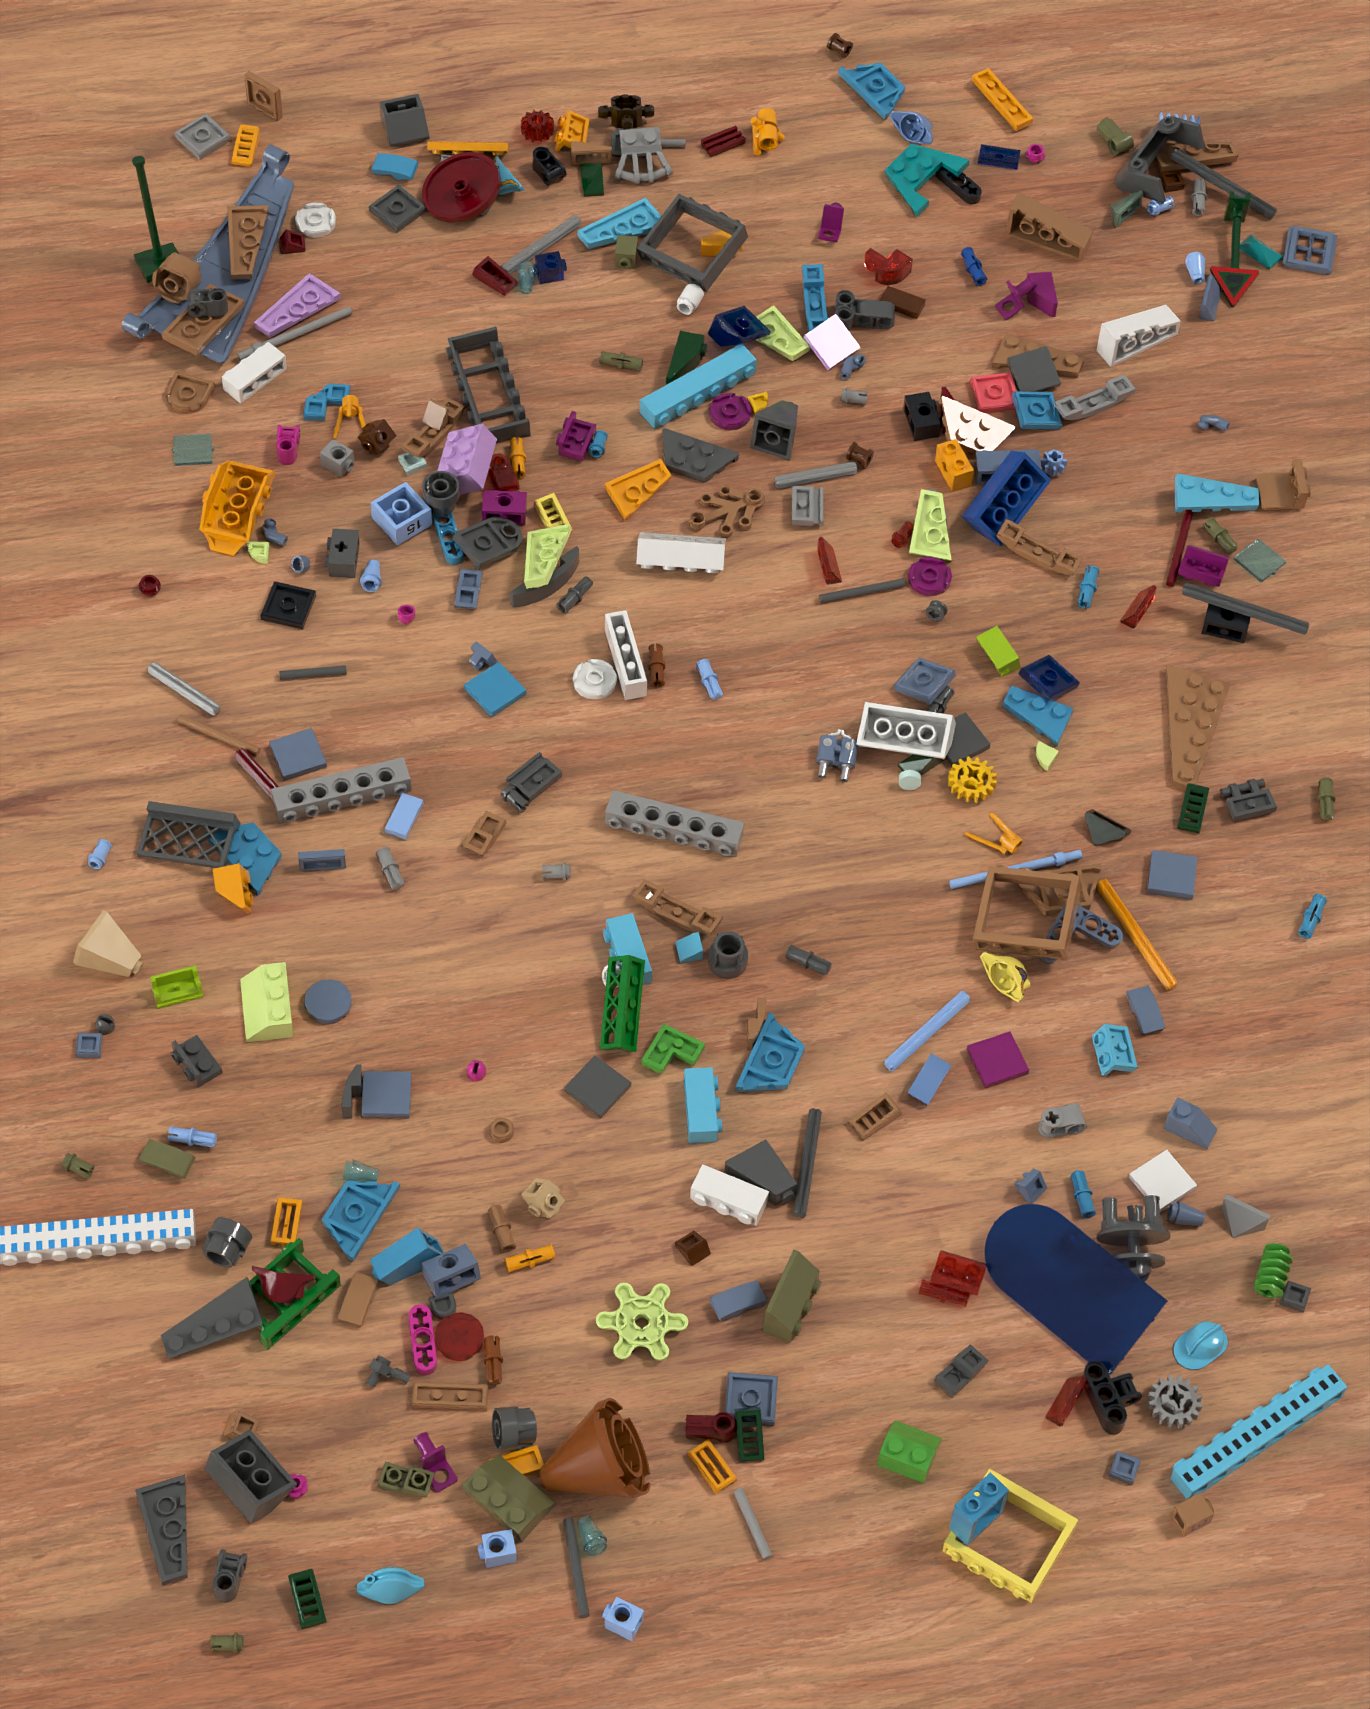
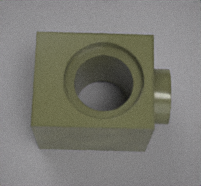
M617 235L615 267L636 269L637 236Z

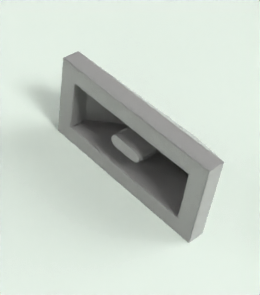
M1227 1194L1224 1197L1221 1211L1232 1238L1265 1230L1270 1218L1269 1214Z

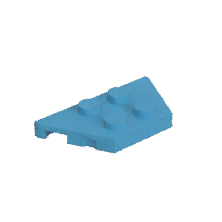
M882 63L856 65V69L845 70V67H840L838 70V74L884 120L889 117L905 93V86Z
M252 822L240 825L239 831H235L227 863L229 865L239 863L249 871L251 882L248 883V886L258 896L261 894L266 880H269L273 868L277 866L282 855L280 850ZM221 830L213 836L219 843L227 838L228 831ZM212 837L207 839L212 846L216 845ZM220 849L216 850L220 855H222Z
M769 1013L736 1084L735 1091L788 1089L805 1051V1045L797 1038H794L786 1027H782L775 1020V1016L772 1013Z
M346 1181L323 1216L322 1224L351 1262H354L398 1192L400 1183L377 1184V1181H367L364 1183Z

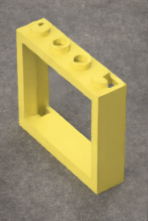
M989 1469L984 1478L991 1472L1009 1489L1007 1501L1061 1531V1535L1031 1584L958 1542V1537L952 1531L946 1538L942 1551L951 1556V1560L955 1562L960 1561L967 1565L968 1569L973 1573L986 1576L995 1586L999 1588L1005 1587L1016 1598L1019 1599L1021 1597L1032 1603L1075 1531L1078 1519ZM975 1492L974 1495L979 1496L980 1493Z

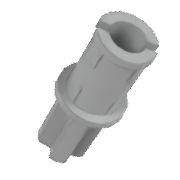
M1196 178L1194 181L1191 199L1193 200L1192 213L1195 216H1201V210L1202 215L1206 212L1205 201L1207 200V194L1205 193L1206 181L1204 178Z
M389 847L378 849L376 856L382 866L381 872L386 875L391 888L399 890L404 886V882L398 870V863L394 861Z

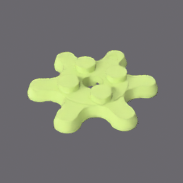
M663 1283L657 1284L653 1287L650 1294L639 1296L634 1292L630 1284H618L615 1288V1294L620 1301L619 1309L614 1312H600L596 1316V1324L599 1328L614 1330L619 1333V1341L613 1348L614 1355L618 1359L625 1360L631 1356L634 1349L644 1347L651 1352L654 1359L658 1361L666 1359L669 1355V1348L664 1342V1335L670 1331H683L688 1326V1318L684 1314L669 1313L665 1309L664 1303L670 1296L669 1287ZM639 1318H645L649 1322L643 1329L635 1324V1321Z

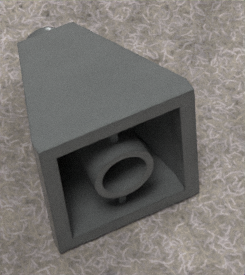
M782 400L756 412L750 448L790 461L797 425L798 405Z

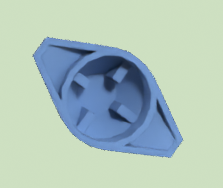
M913 111L891 112V120L906 140L930 145L932 143L933 135L931 130L933 124L928 118Z

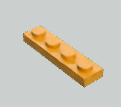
M989 68L972 75V82L1015 131L1033 123V117Z
M428 141L427 150H432V154H444V150H452V154L472 151L484 155V151H492V155H504V151H509V142Z

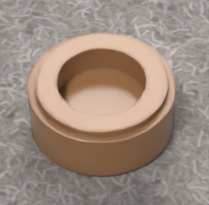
M497 1118L490 1124V1136L494 1141L505 1143L513 1137L514 1127L510 1120Z

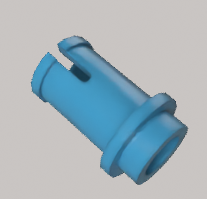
M602 430L595 432L593 442L588 447L590 455L595 458H599L605 453L604 446L608 435Z

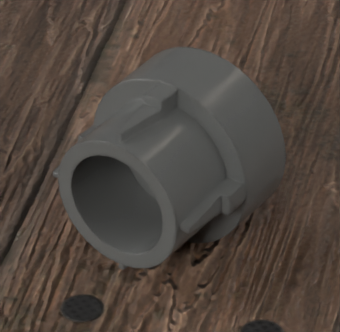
M436 471L427 475L423 480V501L431 508V513L442 517L452 513L460 496L458 479L449 472Z
M723 932L717 934V937L714 939V943L709 949L708 964L711 971L718 977L732 979L740 976L746 970L748 950L742 935L740 936L734 932Z
M218 1217L214 1220L205 1237L207 1241L202 1248L204 1250L203 1254L208 1260L221 1267L230 1268L232 1265L235 1266L239 1257H243L250 1244L252 1234L238 1222Z
M518 1406L494 1408L492 1414V1434L497 1451L519 1450L521 1447L533 1446L537 1437V1424L535 1414L530 1408H518Z

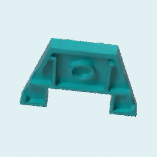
M911 143L885 169V175L895 189L903 196L906 204L911 207L914 215L918 217L930 204L929 200L917 193V191L941 167L958 177L970 164L967 158Z

